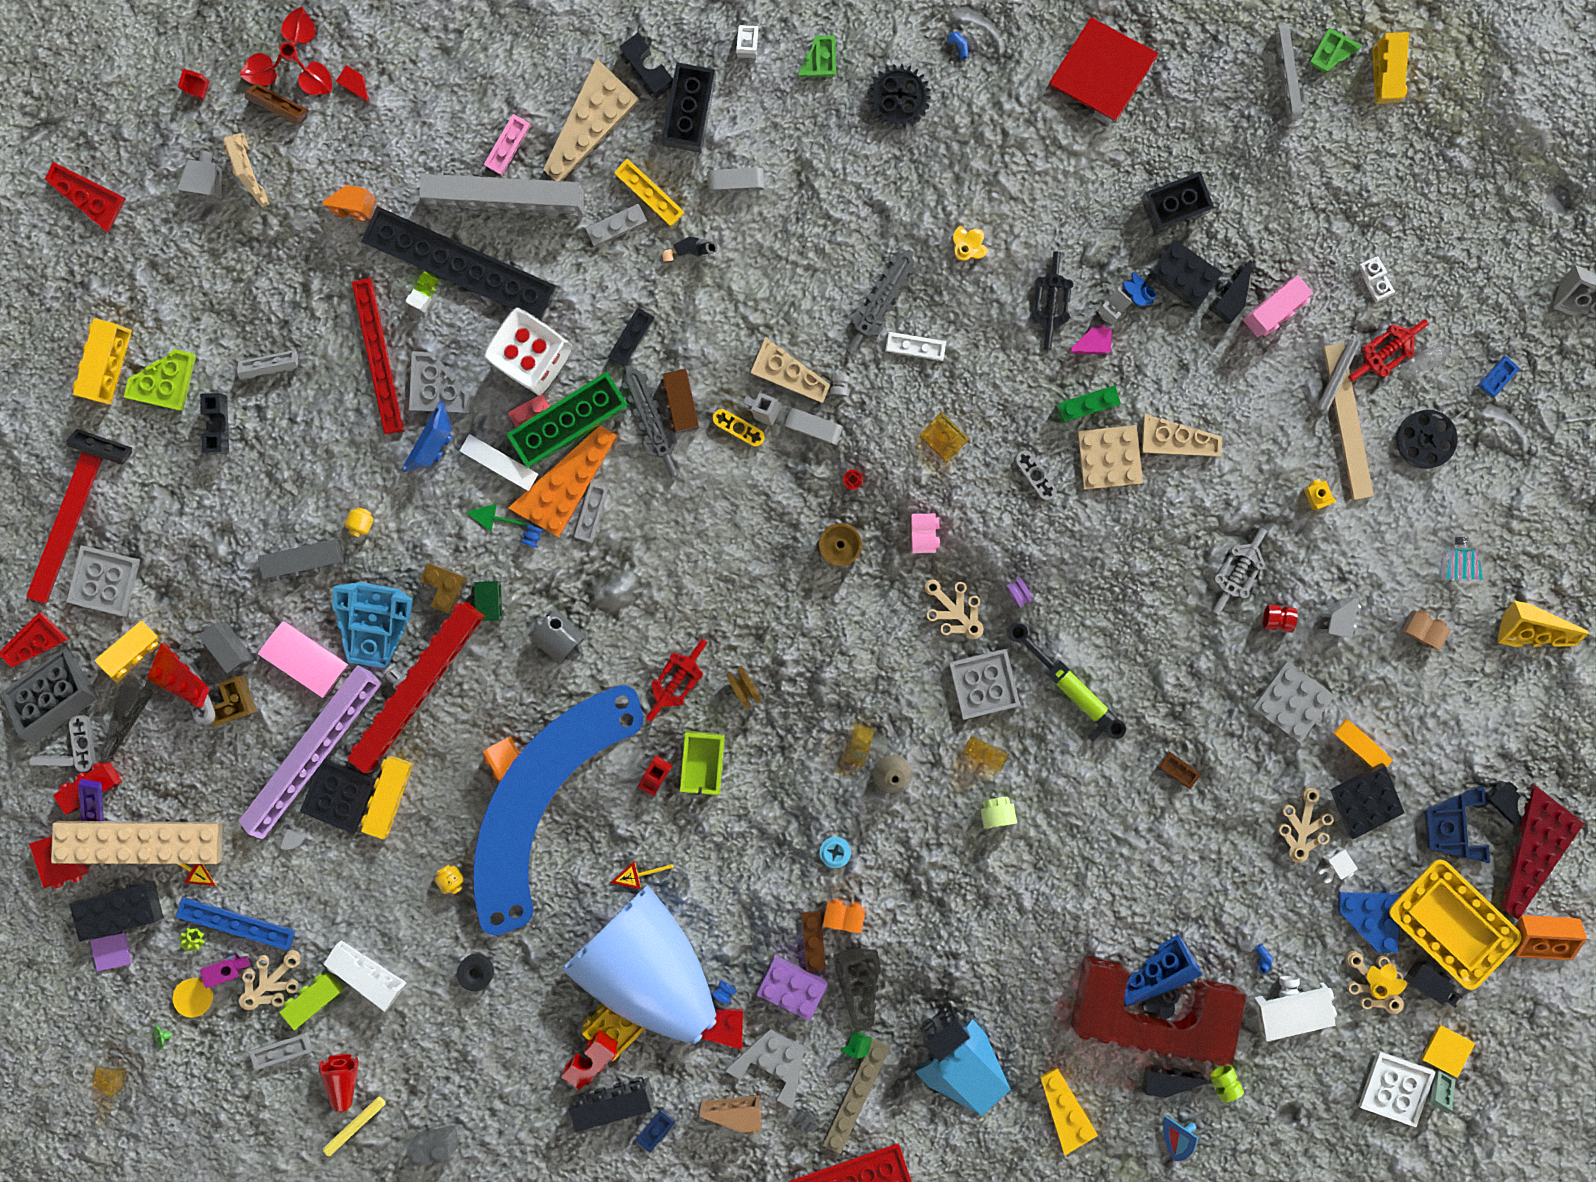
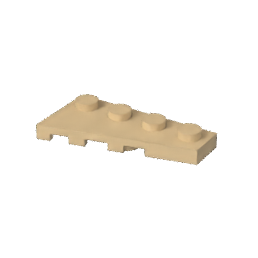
M765 337L751 374L823 404L830 384Z
M1143 414L1141 453L1221 456L1222 436L1196 430L1182 424H1176L1149 414Z

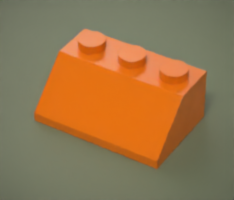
M1522 915L1515 926L1520 931L1522 940L1514 949V957L1573 961L1587 940L1581 919Z

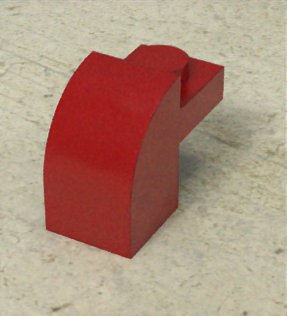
M656 755L637 787L654 797L673 765Z

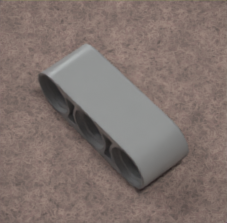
M763 168L722 169L707 172L709 193L753 192L765 189Z
M790 408L784 423V427L836 446L843 430V426L795 408Z

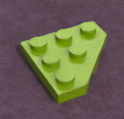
M177 349L172 350L167 356L156 360L145 367L143 371L129 377L124 398L184 411L196 354Z

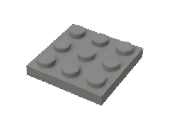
M80 545L67 603L119 616H127L140 559Z
M1006 648L949 662L963 720L1020 706Z
M1285 661L1251 708L1294 740L1301 743L1335 695L1290 662Z

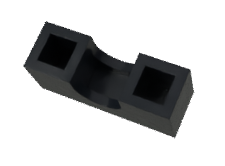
M638 32L619 46L621 59L626 65L629 63L633 69L631 71L637 80L641 79L645 85L643 87L649 96L653 94L657 99L672 88L673 78L662 64L654 69H648L643 66L644 60L651 55V51Z
M201 393L200 413L206 419V431L201 433L202 453L209 455L229 454L227 395L221 393Z

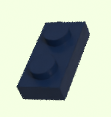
M660 1108L639 1133L635 1141L650 1153L675 1124L676 1120Z

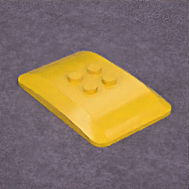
M1441 859L1433 861L1389 909L1390 917L1454 979L1468 990L1478 988L1522 940L1520 931L1448 862Z

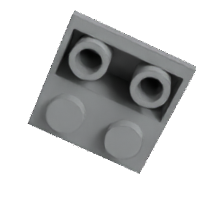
M1342 598L1320 613L1317 633L1352 638L1357 629V624L1355 623L1356 615L1359 614L1361 607L1359 599Z

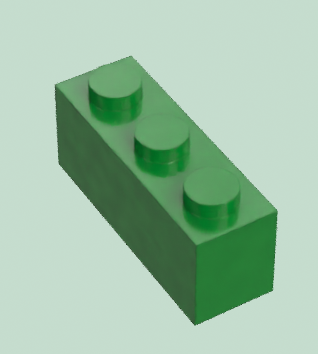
M1113 385L1060 402L1055 406L1060 422L1063 424L1116 407L1121 402L1116 386Z

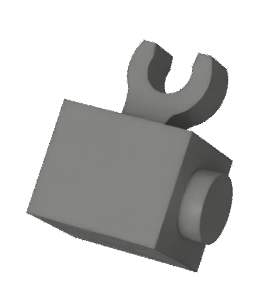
M759 393L756 400L746 396L743 401L744 408L752 411L755 420L771 426L774 424L780 412V406L776 398Z

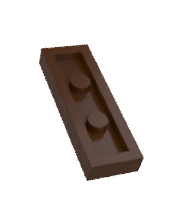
M257 83L245 91L246 99L296 125L307 117L308 109Z
M821 910L801 912L806 972L826 970Z

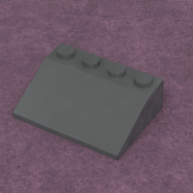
M65 647L1 693L18 737L33 744H36L98 699L91 682Z

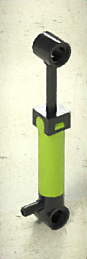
M1012 623L1009 625L1006 632L1007 637L1013 642L1023 643L1048 668L1044 674L1098 725L1088 736L1089 740L1094 742L1103 732L1113 739H1121L1126 734L1127 729L1124 722L1113 714L1061 660L1053 663L1028 638V629L1024 624ZM1016 627L1022 630V635L1019 638L1013 636V630ZM1117 723L1119 731L1112 734L1111 726Z

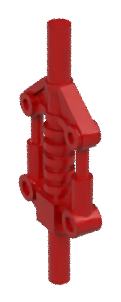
M1423 319L1411 329L1397 325L1388 326L1387 332L1361 346L1363 362L1365 364L1351 373L1348 379L1354 382L1368 370L1376 373L1378 377L1388 376L1390 371L1399 365V362L1404 358H1411L1414 355V335L1428 326V321ZM1388 335L1396 337V339L1380 351L1375 352L1374 348L1382 343L1383 339ZM1402 347V355L1385 366L1383 361Z
M701 638L689 657L679 655L678 653L671 654L669 661L662 669L661 675L651 683L657 702L646 716V719L652 722L663 706H681L684 704V698L687 693L703 677V671L700 670L695 660L708 642ZM675 664L680 665L681 668H678V672L674 674L675 677L673 676L671 678L672 681H669V685H666V689H663L662 679L671 671ZM687 672H690L693 676L687 683L686 689L681 696H673L672 693H675V689L679 687L678 684L680 685L682 683L681 680H684V676H687Z

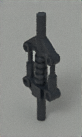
M1053 251L1051 274L1038 277L1034 282L1036 286L1034 298L1036 303L1031 317L1045 330L1044 350H1051L1053 330L1070 319L1068 303H1070L1071 288L1074 283L1072 280L1059 275L1061 252ZM1043 287H1050L1048 289L1049 294H1047L1049 298L1046 308H1048L1046 310L1047 315H1044L1039 310ZM1057 288L1064 289L1063 313L1059 316H1055L1057 312L1055 310L1057 309L1056 304L1058 302L1056 298H1058L1057 293L1059 292Z

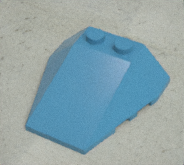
M361 582L334 586L332 607L333 611L336 612L337 625L341 630L342 643L348 663L387 669L411 618L412 598L398 588Z
M971 1019L966 1023L971 1036L968 1041L940 1063L936 1058L933 1060L928 1058L915 1072L930 1088L983 1116L1011 1089L986 1033Z

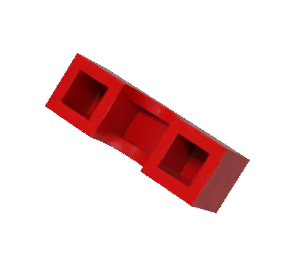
M100 761L91 767L92 770L87 774L83 772L74 777L76 781L71 784L67 782L57 788L59 791L53 794V797L65 815L80 809L78 784L81 779L100 782L102 793L107 792L122 782L111 762L102 763Z
M599 1029L588 1040L584 1054L590 1058H584L576 1053L565 1064L561 1078L579 1090L585 1084L589 1085L594 1075L601 1073L608 1061L611 1062L616 1057L618 1042Z

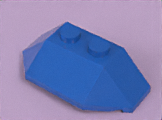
M440 401L404 463L401 469L402 472L431 466L434 461L438 462L443 454L440 451L444 444L447 446L453 437L450 434L452 425L445 402Z

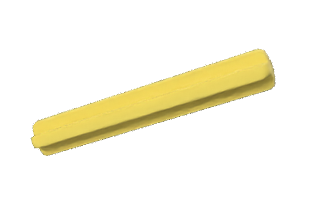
M377 1097L323 1148V1152L327 1156H331L385 1105V1101L381 1097Z

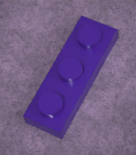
M81 779L78 784L81 821H104L101 783Z

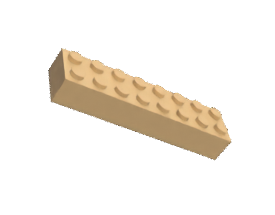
M58 821L53 823L51 863L217 864L222 860L223 822Z

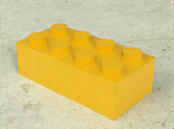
M93 318V322L90 323L88 328V340L83 346V359L78 365V377L73 383V395L112 405L132 330L115 323Z

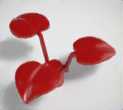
M302 6L293 10L282 23L281 33L284 39L290 42L281 44V54H278L275 64H273L272 59L268 55L256 53L247 59L239 73L244 80L253 85L257 83L261 86H269L277 79V73L274 68H277L281 59L287 62L296 61L304 70L298 77L299 86L304 92L310 95L329 94L332 91V78L328 69L323 64L312 61L306 68L297 58L298 52L294 46L297 44V41L301 44H306L315 36L314 23Z

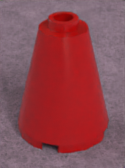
M351 1054L328 1056L327 1061L323 1062L321 1060L318 1064V1070L331 1108L340 1113L347 1111L352 1106L359 1060L356 1056L355 1059L351 1058Z

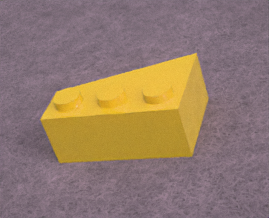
M1409 32L1385 33L1372 45L1375 104L1399 103L1407 94L1406 75Z
M141 620L94 661L118 684L149 652L154 651L159 646L160 639Z

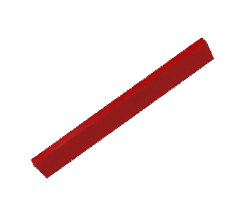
M371 278L353 281L351 283L384 435L403 432L405 429L373 281Z
M81 452L26 597L47 604L103 458Z

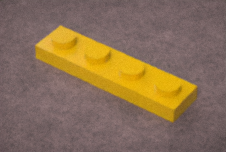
M626 159L614 172L626 186L670 227H673L685 214L674 201L629 159Z

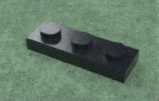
M637 307L608 358L625 368L655 317Z
M76 429L66 440L68 447L121 465L132 454V447L79 429Z

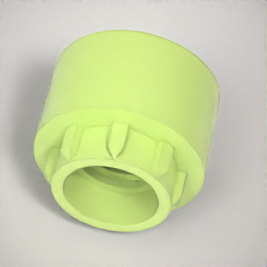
M1008 797L984 800V808L980 809L984 829L1017 823L1014 804H1010Z

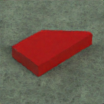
M345 65L336 82L368 102L369 96L364 76Z

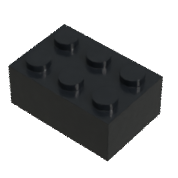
M1201 171L1147 191L1141 197L1154 234L1206 215L1215 208Z
M1174 239L1167 246L1147 276L1196 309L1202 304L1223 272Z
M952 1005L942 1007L937 1012V1016L933 1019L928 1018L925 1020L920 1028L924 1044L939 1063L971 1038L966 1023Z

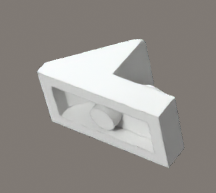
M739 25L737 57L757 58L758 26Z

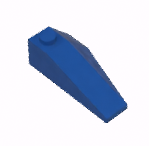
M1179 935L1162 943L1157 948L1158 951L1145 961L1146 964L1120 987L1119 990L1128 1007L1186 985L1203 975L1194 956Z

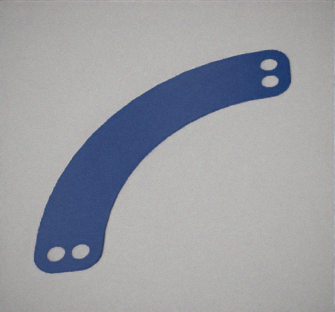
M619 685L593 695L571 707L550 722L526 745L500 780L488 804L480 827L474 859L475 904L480 926L487 934L500 935L520 928L527 924L533 915L528 875L530 851L539 820L557 789L587 759L609 745L636 734L642 727L643 713L639 697L630 686ZM624 695L628 698V705L624 709H618L615 706V700L618 696ZM625 713H629L633 717V722L628 727H623L619 723L620 717ZM514 905H520L523 908V913L518 918L509 916V909ZM495 912H501L504 915V920L499 925H493L490 922V917Z

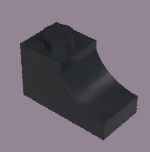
M1499 780L1485 795V799L1510 824L1519 827L1522 817L1518 811V800L1521 795L1517 792L1518 788L1513 783Z

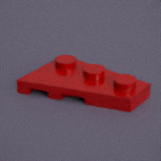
M39 612L0 650V657L10 667H16L69 639L43 612Z

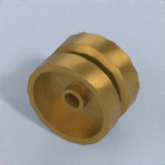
M836 523L823 531L819 539V550L826 562L834 566H845L851 564L859 557L862 551V539L859 532L853 526L847 523ZM838 541L844 543L843 548L837 547Z

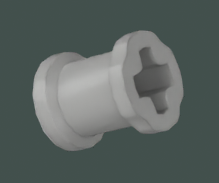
M395 663L390 665L381 674L382 677H386L391 682L393 689L407 677L397 670ZM391 673H393L397 677V680L391 675Z

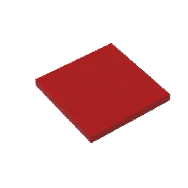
M1090 17L1049 81V86L1116 122L1159 53Z

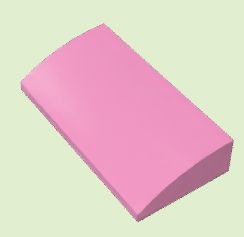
M285 621L278 626L258 653V655L322 698L329 695L349 665Z

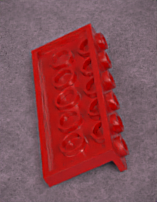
M898 1142L797 1177L788 1182L913 1181L911 1180Z

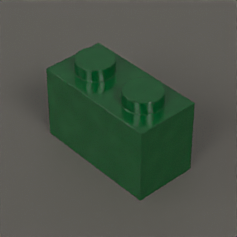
M501 581L474 582V586L471 588L472 598H475V606L473 607L485 616L482 621L503 620Z

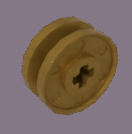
M740 666L737 668L740 677L736 678L731 672L726 674L737 697L747 710L751 708L750 697L757 703L761 702L762 699L745 669Z

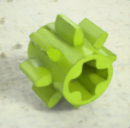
M187 928L179 937L182 940L179 947H183L186 953L188 951L196 953L199 947H202L205 943L204 940H201L204 933H201L198 928L191 930Z

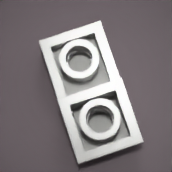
M1378 256L1359 265L1375 303L1394 295L1395 291L1386 277L1387 271Z

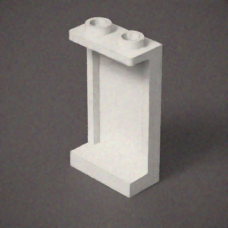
M1322 982L1319 983L1320 989L1265 1001L1263 996L1255 997L1260 1032L1265 1040L1271 1041L1336 1026L1335 1017H1337L1335 1007L1332 1006L1334 995L1331 988H1328Z

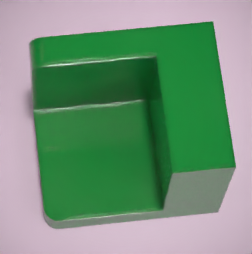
M853 1031L849 1045L842 1047L841 1052L856 1059L867 1057L873 1038L859 1031Z

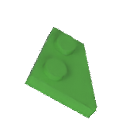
M1329 27L1308 64L1327 73L1357 52L1362 45Z
M835 35L815 36L802 68L799 70V78L836 77Z

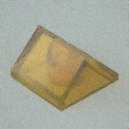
M940 412L919 435L946 463L970 439L943 412Z

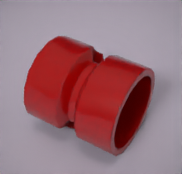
M1267 604L1263 613V628L1275 631L1279 628L1282 632L1293 633L1297 624V609L1285 606L1281 609L1278 605Z

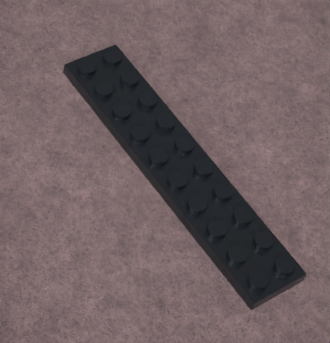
M378 206L361 240L363 244L512 310L519 308L540 322L557 288L556 285Z

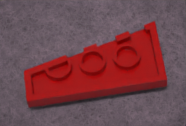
M160 643L147 679L197 707H203L209 688L196 674L190 671L187 664H183L179 660L180 657L170 650L168 644Z
M715 1008L716 1016L714 1019L717 1022L709 1030L705 1028L700 1033L702 1035L701 1039L742 1050L743 1009Z

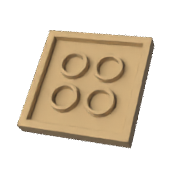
M1137 425L1077 432L1083 490L1143 483Z

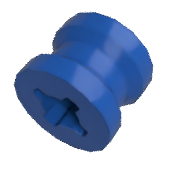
M720 980L718 989L714 990L712 995L722 1003L729 1004L731 996L737 990L728 982Z

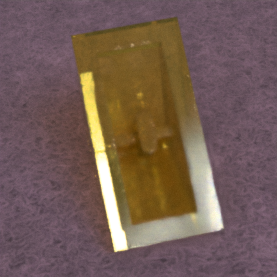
M855 724L844 761L864 766L870 750L874 729Z
M96 1066L92 1086L108 1098L113 1097L124 1089L126 1070Z

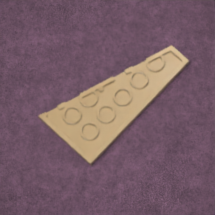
M597 58L543 169L554 181H563L639 102V98Z

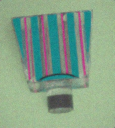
M1455 537V548L1443 550L1438 580H1483L1479 550L1467 549V537Z

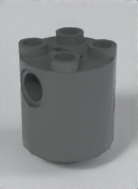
M554 607L546 614L543 620L540 619L534 625V629L528 634L530 639L558 665L566 659H570L572 662L575 661L584 651L579 645L586 636Z

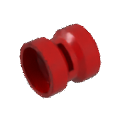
M857 470L847 471L843 476L845 488L848 490L858 489L863 480L861 473Z

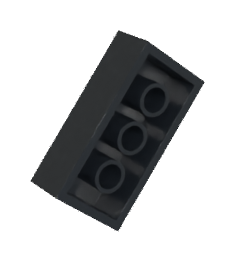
M676 62L662 135L663 146L702 153L716 81L715 69Z
M154 880L80 899L69 904L79 942L155 923L164 918Z
M637 1077L632 1082L626 1084L619 1082L608 1089L601 1087L590 1094L586 1092L577 1094L571 1103L569 1113L576 1133L652 1112L655 1098L649 1077Z

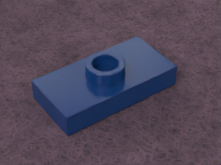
M1505 355L1477 386L1490 398H1494L1520 368Z

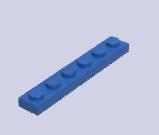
M185 897L181 898L176 918L285 950L291 949L296 932L294 929Z

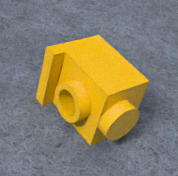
M1320 478L1308 483V487L1303 488L1312 510L1320 509L1336 502L1326 480L1320 481ZM1320 489L1323 494L1322 497L1318 495Z

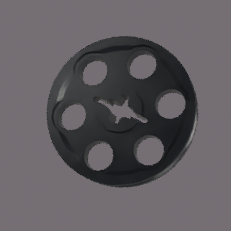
M1421 410L1412 413L1400 424L1396 436L1397 448L1402 458L1410 465L1421 469L1435 468L1446 463L1453 456L1458 443L1455 425L1449 417L1436 410ZM1420 415H1425L1428 419L1425 426L1418 422ZM1439 421H1443L1446 424V429L1443 432L1437 429ZM1406 428H1410L1413 431V436L1410 439L1404 436ZM1428 435H1429V436H1430L1429 442H1428V443H1424V440H1425V437H1424V436H1428ZM1443 440H1447L1450 443V448L1447 451L1441 448ZM1410 447H1414L1417 450V455L1414 458L1408 455ZM1428 453H1432L1436 457L1433 464L1428 463L1426 460Z

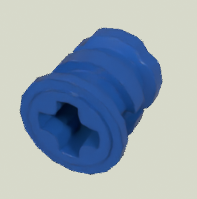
M527 524V531L523 533L525 535L524 539H520V542L538 548L536 543L537 540L540 541L541 537L539 535L543 533V530Z

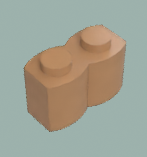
M1421 609L1411 611L1401 632L1434 650H1440L1451 629L1446 627L1447 623L1440 619L1434 621L1429 617V613Z

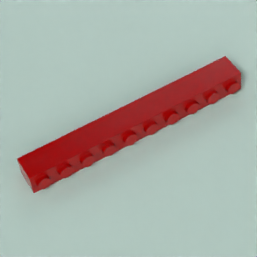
M460 602V604L457 603L451 610L452 615L449 619L442 622L440 625L441 630L429 640V646L426 651L424 650L417 657L418 662L415 666L408 669L405 680L395 687L394 691L396 692L383 704L384 709L381 713L374 716L371 727L361 734L362 739L351 748L349 752L351 754L347 760L364 774L373 772L485 616L468 602Z

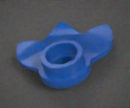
M1133 272L1131 274L1132 282L1124 281L1122 284L1125 292L1132 296V301L1138 306L1152 304L1156 298L1154 289L1147 286L1145 281Z

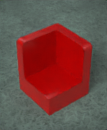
M183 68L178 88L185 94L204 99L210 81L200 73Z

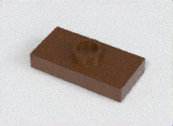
M1170 751L1166 753L1157 766L1190 790L1201 776L1200 772Z

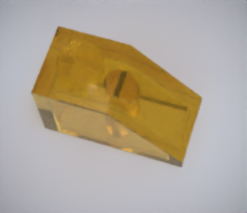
M972 735L963 751L969 757L999 771L1002 770L1009 756V753Z

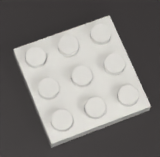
M1377 1051L1358 1106L1417 1127L1436 1072L1424 1066Z

